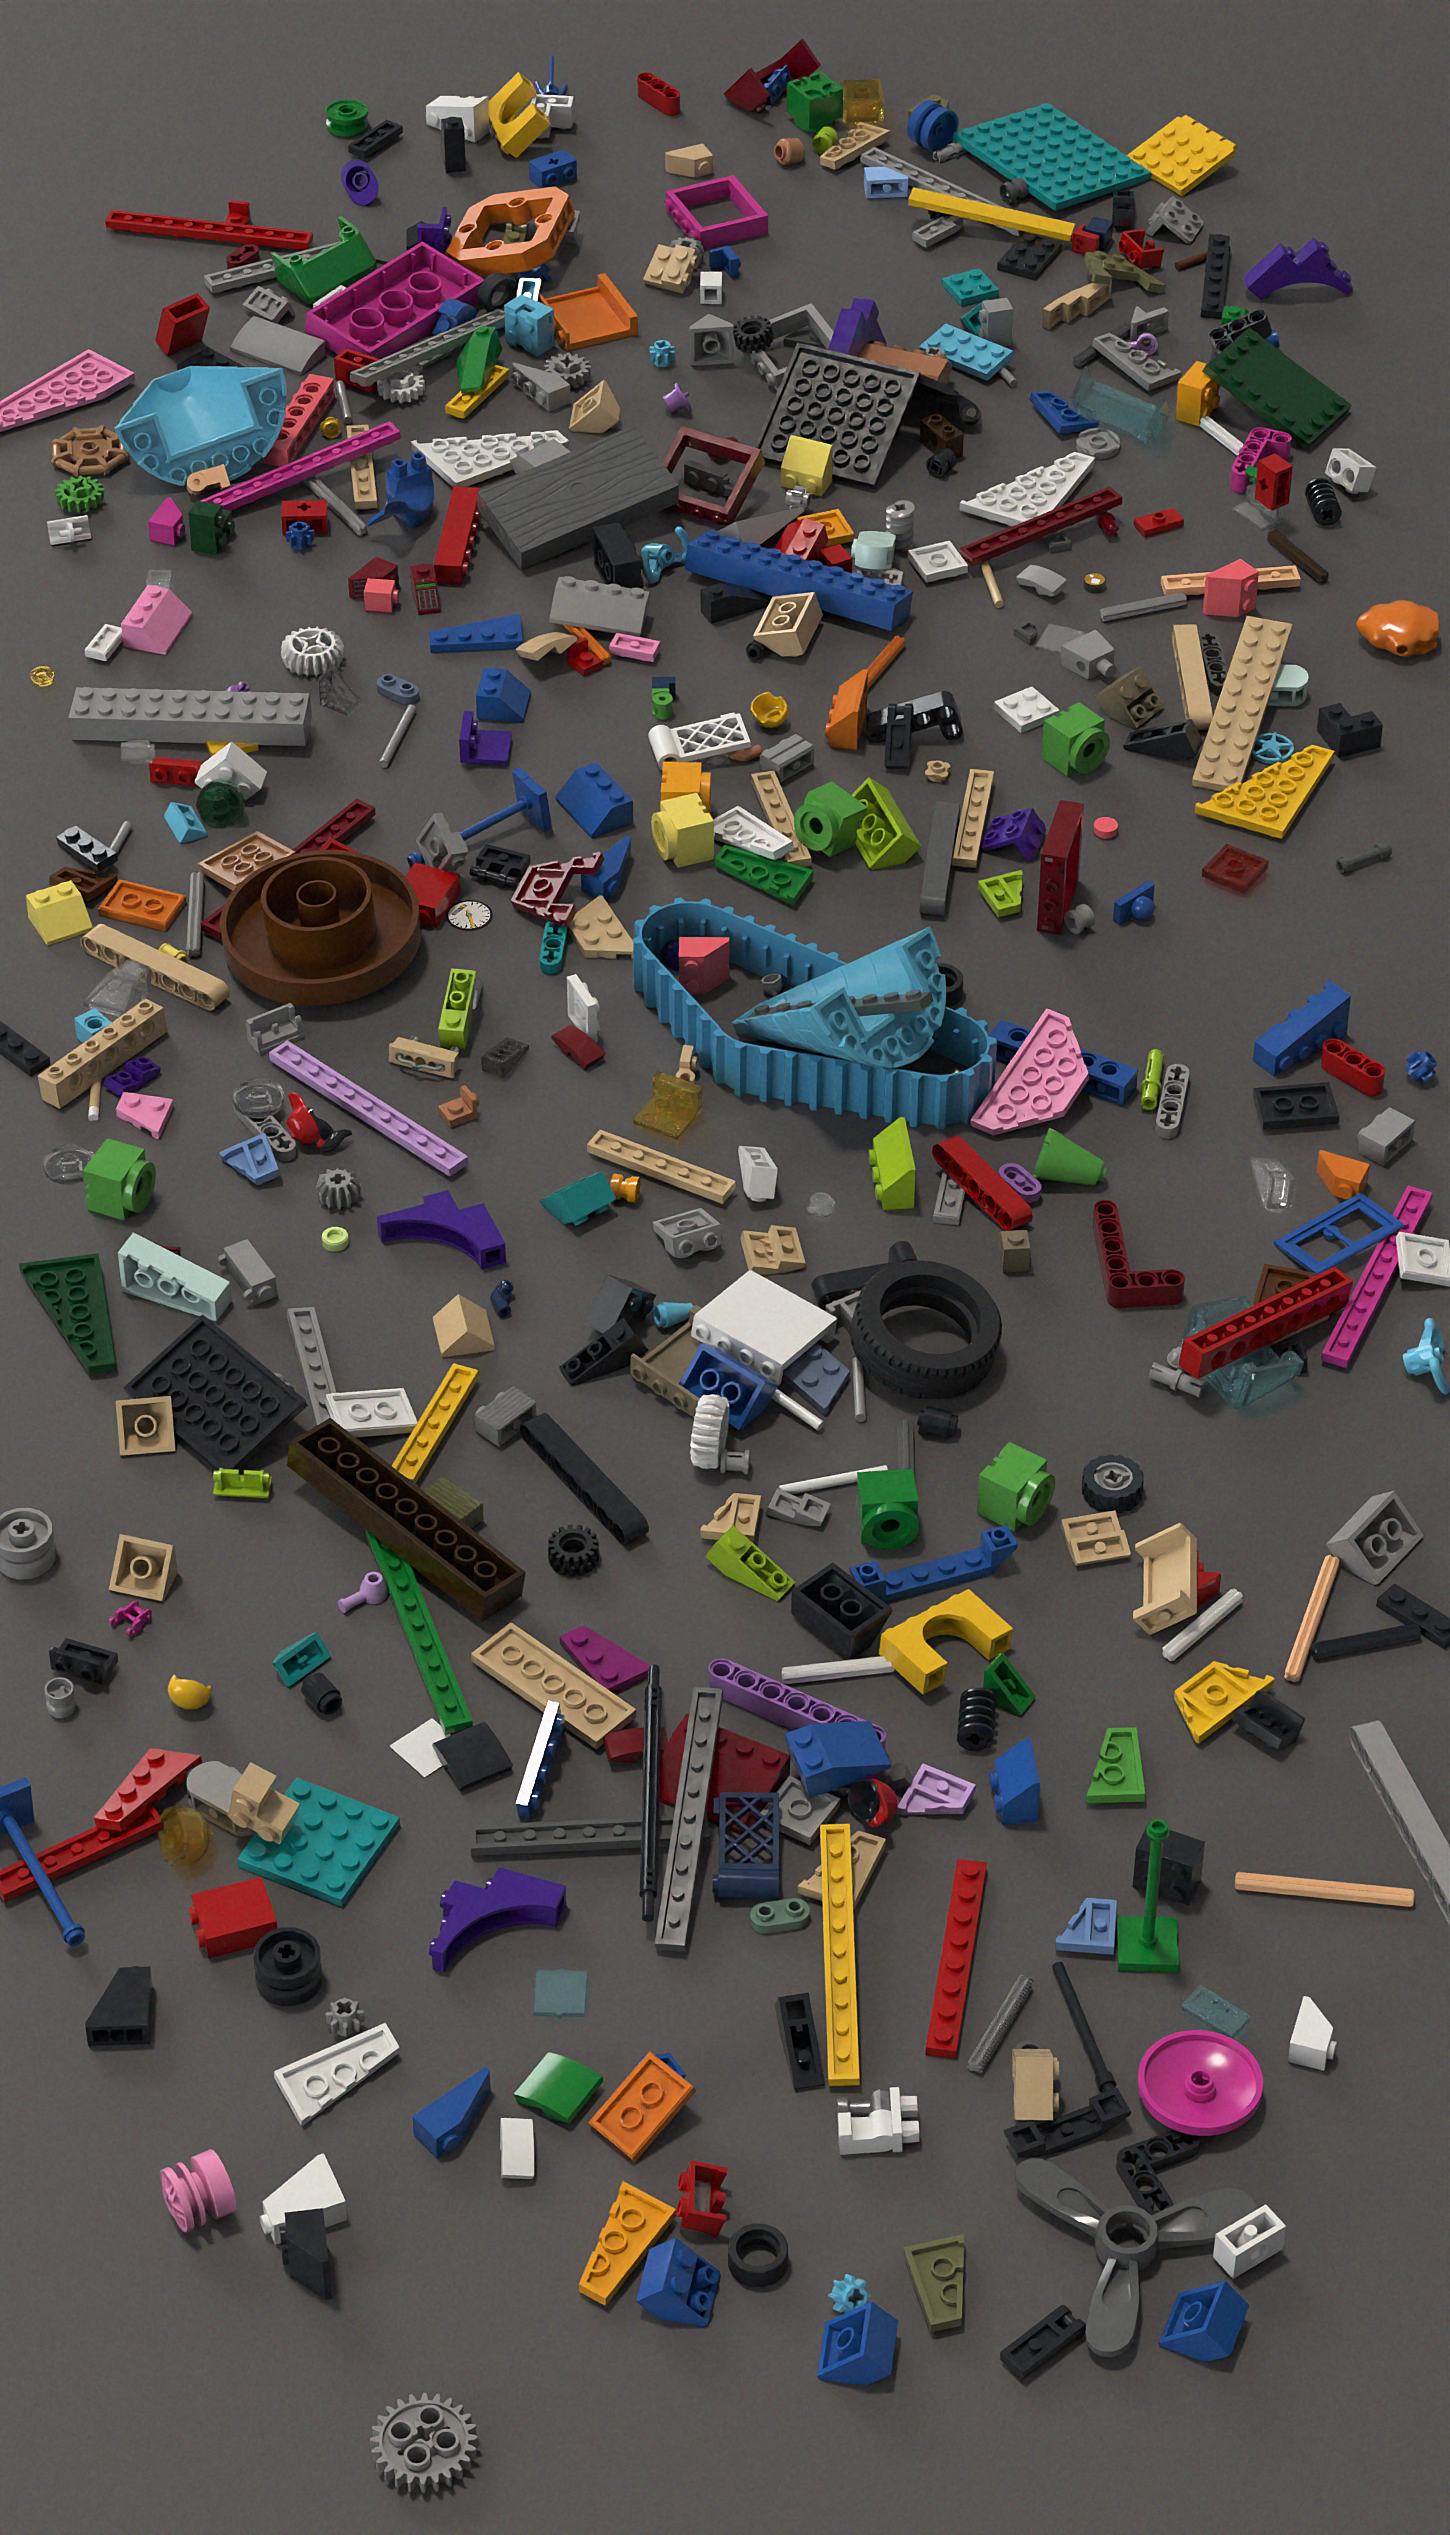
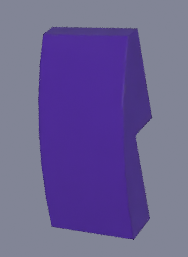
M138 1057L137 1059L125 1062L123 1072L105 1077L104 1086L119 1096H122L123 1092L133 1093L160 1073L161 1067L154 1064L149 1058Z

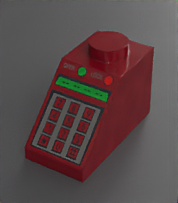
M376 556L348 578L349 597L352 599L364 598V589L368 578L395 580L396 587L399 585L398 565Z
M433 564L410 566L411 590L418 615L441 613L437 579Z

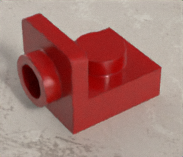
M230 200L228 203L229 214L224 222L248 225L251 221L250 204L248 202Z
M1081 224L1071 235L1072 251L1083 255L1086 254V251L1093 253L1099 251L1100 235L1085 232L1086 225Z
M583 637L567 648V664L583 677L603 668V661L588 650L587 638Z

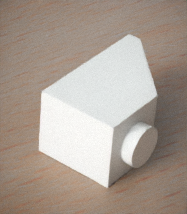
M1307 1996L1303 1997L1292 2034L1288 2062L1324 2071L1327 2059L1333 2060L1337 2042L1332 2041L1333 2027L1311 1998Z

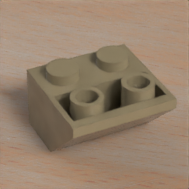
M1141 666L1122 675L1095 696L1108 717L1132 729L1137 728L1165 707Z

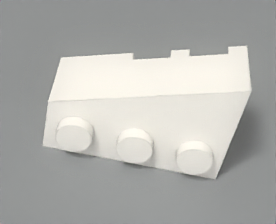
M440 96L426 106V124L441 130V119L462 117L465 139L475 143L490 132L488 96H483L482 98H474V96L467 98Z

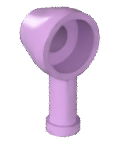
M1143 333L1138 337L1137 341L1128 342L1132 345L1131 349L1142 350L1149 355L1154 354L1158 348L1157 339L1150 333ZM1144 339L1150 340L1148 343H1143Z
M378 1572L367 1573L360 1585L359 1592L345 1599L338 1600L339 1609L346 1613L349 1609L362 1602L379 1604L385 1601L388 1597V1588L382 1575Z

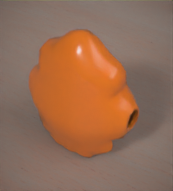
M1397 600L1388 604H1377L1370 607L1367 612L1358 618L1356 629L1374 647L1387 650L1400 657L1425 655L1436 649L1440 620L1439 614L1427 606L1419 605L1412 601Z

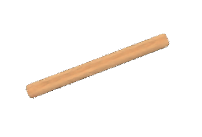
M1328 1555L1324 1559L1285 1669L1284 1677L1287 1681L1295 1683L1301 1677L1339 1568L1340 1560L1337 1556L1332 1557Z
M1237 1872L1235 1876V1889L1405 1907H1412L1415 1897L1414 1890L1406 1888Z

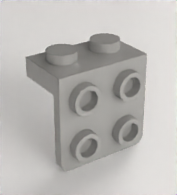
M1172 195L1165 204L1161 202L1155 209V213L1147 221L1150 225L1146 229V233L1152 237L1164 224L1185 243L1190 244L1204 222L1196 213L1187 208L1182 201Z

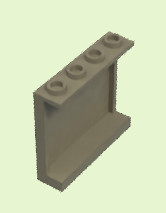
M698 1305L689 1310L688 1323L642 1359L632 1354L630 1374L637 1381L644 1383L653 1389L656 1394L663 1396L672 1402L675 1407L682 1409L693 1418L696 1414L700 1398L679 1385V1382L698 1347L703 1343L691 1336L694 1315L702 1309Z

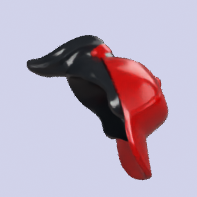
M288 1094L293 1112L287 1118L286 1126L291 1133L292 1139H296L303 1144H314L322 1152H330L344 1138L352 1135V1132L346 1129L334 1131L326 1121L318 1118L311 1108H306L299 1094Z
M874 1778L858 1780L831 1790L838 1797L848 1798L851 1811L872 1827L888 1822L894 1817L898 1809V1799L894 1790L887 1784Z

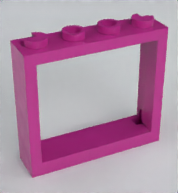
M734 175L666 191V200H664L666 212L673 217L674 222L678 223L683 233H686L690 239L695 238V240L701 241L703 249L768 234V214ZM728 197L745 218L703 228L686 207Z

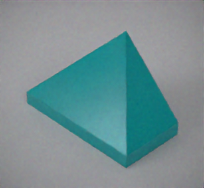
M982 302L960 317L973 335H977L978 330L981 328L979 311L982 310Z
M314 1632L281 1650L272 1664L286 1687H290L332 1655L319 1634Z

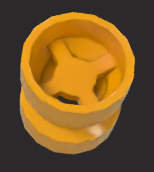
M613 1174L610 1187L616 1200H620L623 1197L628 1202L637 1203L641 1187L640 1177L631 1176L625 1179L623 1175Z

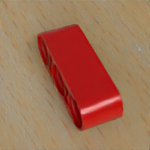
M643 72L637 76V95L640 99L665 115L675 116L680 113L679 90L652 73Z
M1328 1039L1323 1043L1321 1067L1324 1071L1367 1096H1378L1383 1092L1386 1069L1382 1064L1341 1040Z

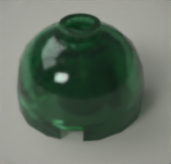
M216 779L205 784L198 794L196 808L203 822L219 829L236 824L242 817L245 807V800L241 789L237 784L226 779Z

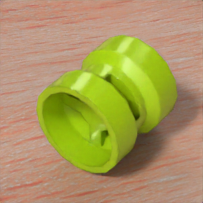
M823 127L812 140V147L815 152L823 155L829 148L834 146L838 141L837 132L831 127Z

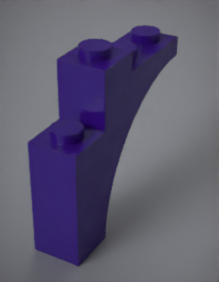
M1314 238L1297 253L1290 247L1286 248L1281 243L1278 244L1243 277L1247 289L1261 300L1280 288L1298 283L1325 284L1342 291L1346 295L1353 290L1350 275L1344 270L1341 272L1334 261L1331 260L1328 246L1322 241L1319 243Z
M854 298L851 309L841 308L828 350L857 357L866 343L873 344V341H878L887 345L877 321L879 311L874 300Z
M446 1190L424 1196V1204L377 1216L378 1237L381 1242L398 1239H425L441 1242L467 1254L480 1266L481 1270L506 1263L505 1242L484 1203L459 1210L450 1192Z
M498 1867L494 1877L488 1879L485 1888L454 1880L449 1890L443 1892L440 1900V1908H443L444 1918L441 1922L440 1934L438 1938H433L429 1948L433 1969L445 1972L449 1963L464 1947L492 1931L525 1924L556 1927L567 1905L566 1886Z

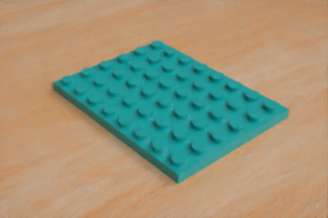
M1043 103L1040 106L1027 108L1024 111L1011 113L1008 116L995 118L992 121L979 123L976 126L964 128L953 133L952 140L959 143L964 149L1011 181L1018 177L1024 179L1028 186V193L1055 211L1111 193L1113 190H1121L1151 179V172L1141 164L1130 159L1129 156L1117 150L1116 147L1111 146L1049 103Z

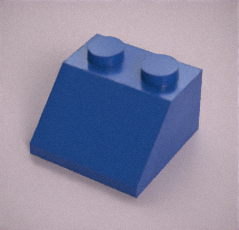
M484 668L476 693L477 718L523 722L531 690L507 669Z
M1031 1738L1022 1740L996 1759L994 1762V1773H989L991 1791L996 1790L994 1810L995 1813H1000L1002 1825L1038 1822L1040 1780Z
M1226 2281L1181 2292L1177 2296L1159 2344L1163 2348L1205 2362L1228 2357L1234 2350L1235 2341L1245 2322L1244 2318L1250 2305Z
M870 2301L825 2322L817 2377L827 2381L869 2385L891 2375L898 2320Z

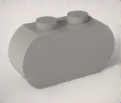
M219 1761L205 1762L196 1766L187 1777L188 1802L191 1811L236 1836H249L256 1833L247 1827L243 1828L236 1825L232 1819L228 1818L233 1789L243 1774L237 1769L228 1767Z

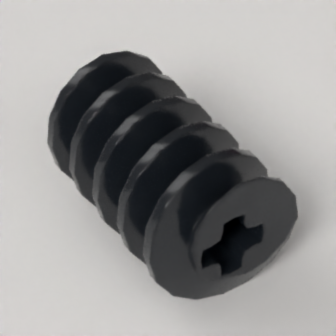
M1326 478L1312 480L1305 489V496L1315 521L1321 525L1335 524L1339 521L1342 510L1331 482Z
M971 1688L965 1690L960 1696L957 1742L966 1750L976 1752L983 1750L994 1737L993 1730L995 1726V1704L997 1697L991 1690Z

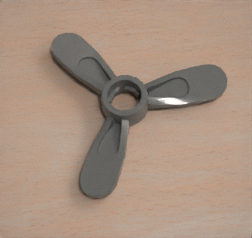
M1030 2158L1022 2161L1017 2166L1014 2178L1018 2189L1031 2200L1055 2216L1095 2237L1096 2254L1105 2267L1092 2297L1085 2334L1088 2347L1095 2354L1102 2357L1122 2355L1132 2345L1139 2310L1138 2272L1145 2270L1153 2263L1159 2249L1215 2242V2235L1256 2210L1253 2198L1238 2188H1225L1181 2201L1154 2215H1150L1144 2209L1133 2205H1120L1109 2209L1084 2185L1052 2162L1040 2158ZM1119 2234H1130L1138 2237L1144 2243L1134 2248H1124L1116 2245L1110 2238Z

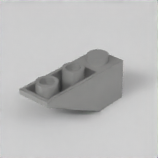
M512 363L511 380L513 384L517 385L550 412L571 403L570 384L559 375Z

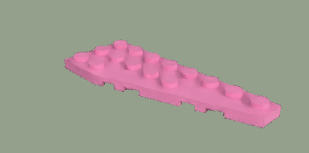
M88 349L1 400L0 432L102 400L133 382L135 374Z

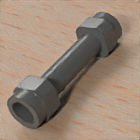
M1387 841L1379 842L1374 845V849L1352 857L1349 855L1340 857V859L1336 860V868L1340 873L1351 872L1356 865L1375 858L1379 860L1387 858L1392 854V847Z

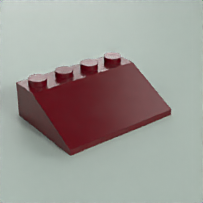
M688 1714L684 1716L672 1733L660 1759L659 1802L675 1808L689 1719ZM719 1727L706 1810L708 1822L719 1826V1816H714V1798H720V1792L776 1793L790 1776V1755ZM726 1802V1809L734 1816L744 1808L739 1802ZM760 1802L754 1808L761 1812L767 1803ZM750 1812L740 1819L748 1828L759 1821ZM735 1824L728 1829L740 1835L744 1833Z

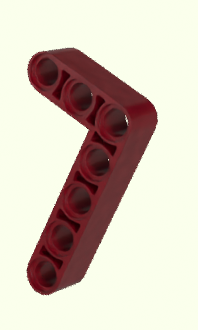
M1110 1200L1096 1202L1094 1205L1092 1228L1108 1304L1115 1308L1166 1306L1181 1303L1184 1296V1274L1175 1269L1130 1271L1117 1205Z

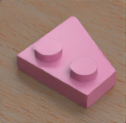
M123 1092L116 1107L117 1117L131 1122L133 1126L140 1130L142 1128L151 1131L152 1137L159 1139L174 1107L173 1099Z

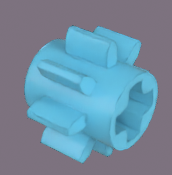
M666 340L656 341L654 347L650 346V361H654V364L658 367L669 366L670 361H675V346H670V343Z
M845 2274L843 2281L834 2280L832 2293L828 2294V2297L833 2298L836 2302L833 2309L840 2313L843 2311L847 2313L866 2304L867 2299L871 2297V2294L867 2293L864 2289L867 2282L859 2278L855 2280V2277L849 2274Z

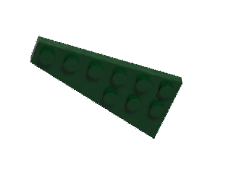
M99 1253L19 1263L21 1274L89 1374L116 1371Z

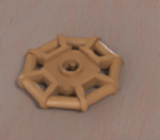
M100 425L97 428H71L70 432L59 439H54L50 444L53 456L51 459L52 465L55 468H62L74 474V477L103 474L106 476L110 474L111 470L122 463H127L130 459V454L123 447L117 434L106 429L104 425Z

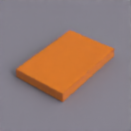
M119 879L99 906L98 913L100 916L166 932L187 901L185 895Z
M649 2051L588 2123L636 2162L697 2090Z

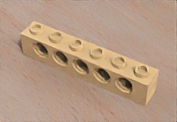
M144 999L39 1074L38 1081L42 1100L61 1109L89 1089L95 1079L104 1078L168 1032L164 1007Z

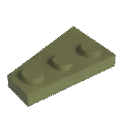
M964 2234L903 2247V2257L930 2333L961 2326Z

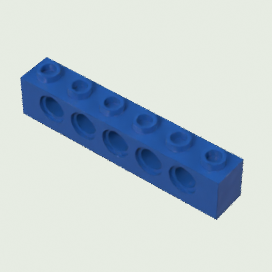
M1001 1019L988 1035V1037L996 1038L997 1040L996 1059L1009 1064L1031 1030ZM1080 1048L1084 1064L1089 1073V1080L1081 1091L1123 1106L1137 1089L1138 1069Z

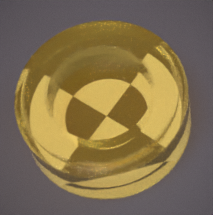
M39 666L30 673L31 682L35 686L45 687L54 682V671L50 667Z

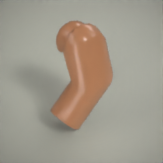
M757 744L745 750L740 749L728 752L727 756L733 760L747 762L759 757L763 751L761 746Z

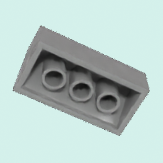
M570 576L559 577L555 587L549 622L640 637L647 617L650 592L644 591L641 588H625L617 584H601L594 580H577Z

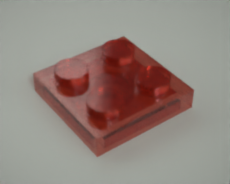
M1225 844L1204 866L1202 877L1244 894L1268 869L1269 860Z

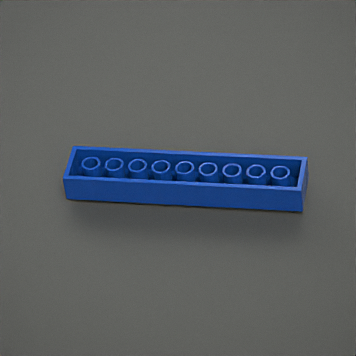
M707 531L687 545L684 570L741 587H747L772 596L815 592L821 610L890 631L910 616L913 591L907 590L902 585H890L881 579L866 578L861 573H849L843 571L840 567L822 565L820 561L804 560L799 555H787L774 548L766 549L758 543L742 542L737 537H725L717 531Z

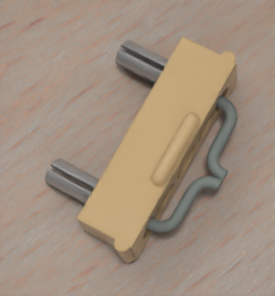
M411 1036L409 1040L398 1037L393 1043L389 1044V1062L407 1066L414 1070L454 1078L455 1072L458 1070L459 1049L453 1046L450 1050L420 1043L416 1036Z

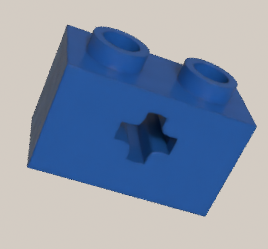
M564 149L529 161V179L539 188L553 187L577 178V160Z

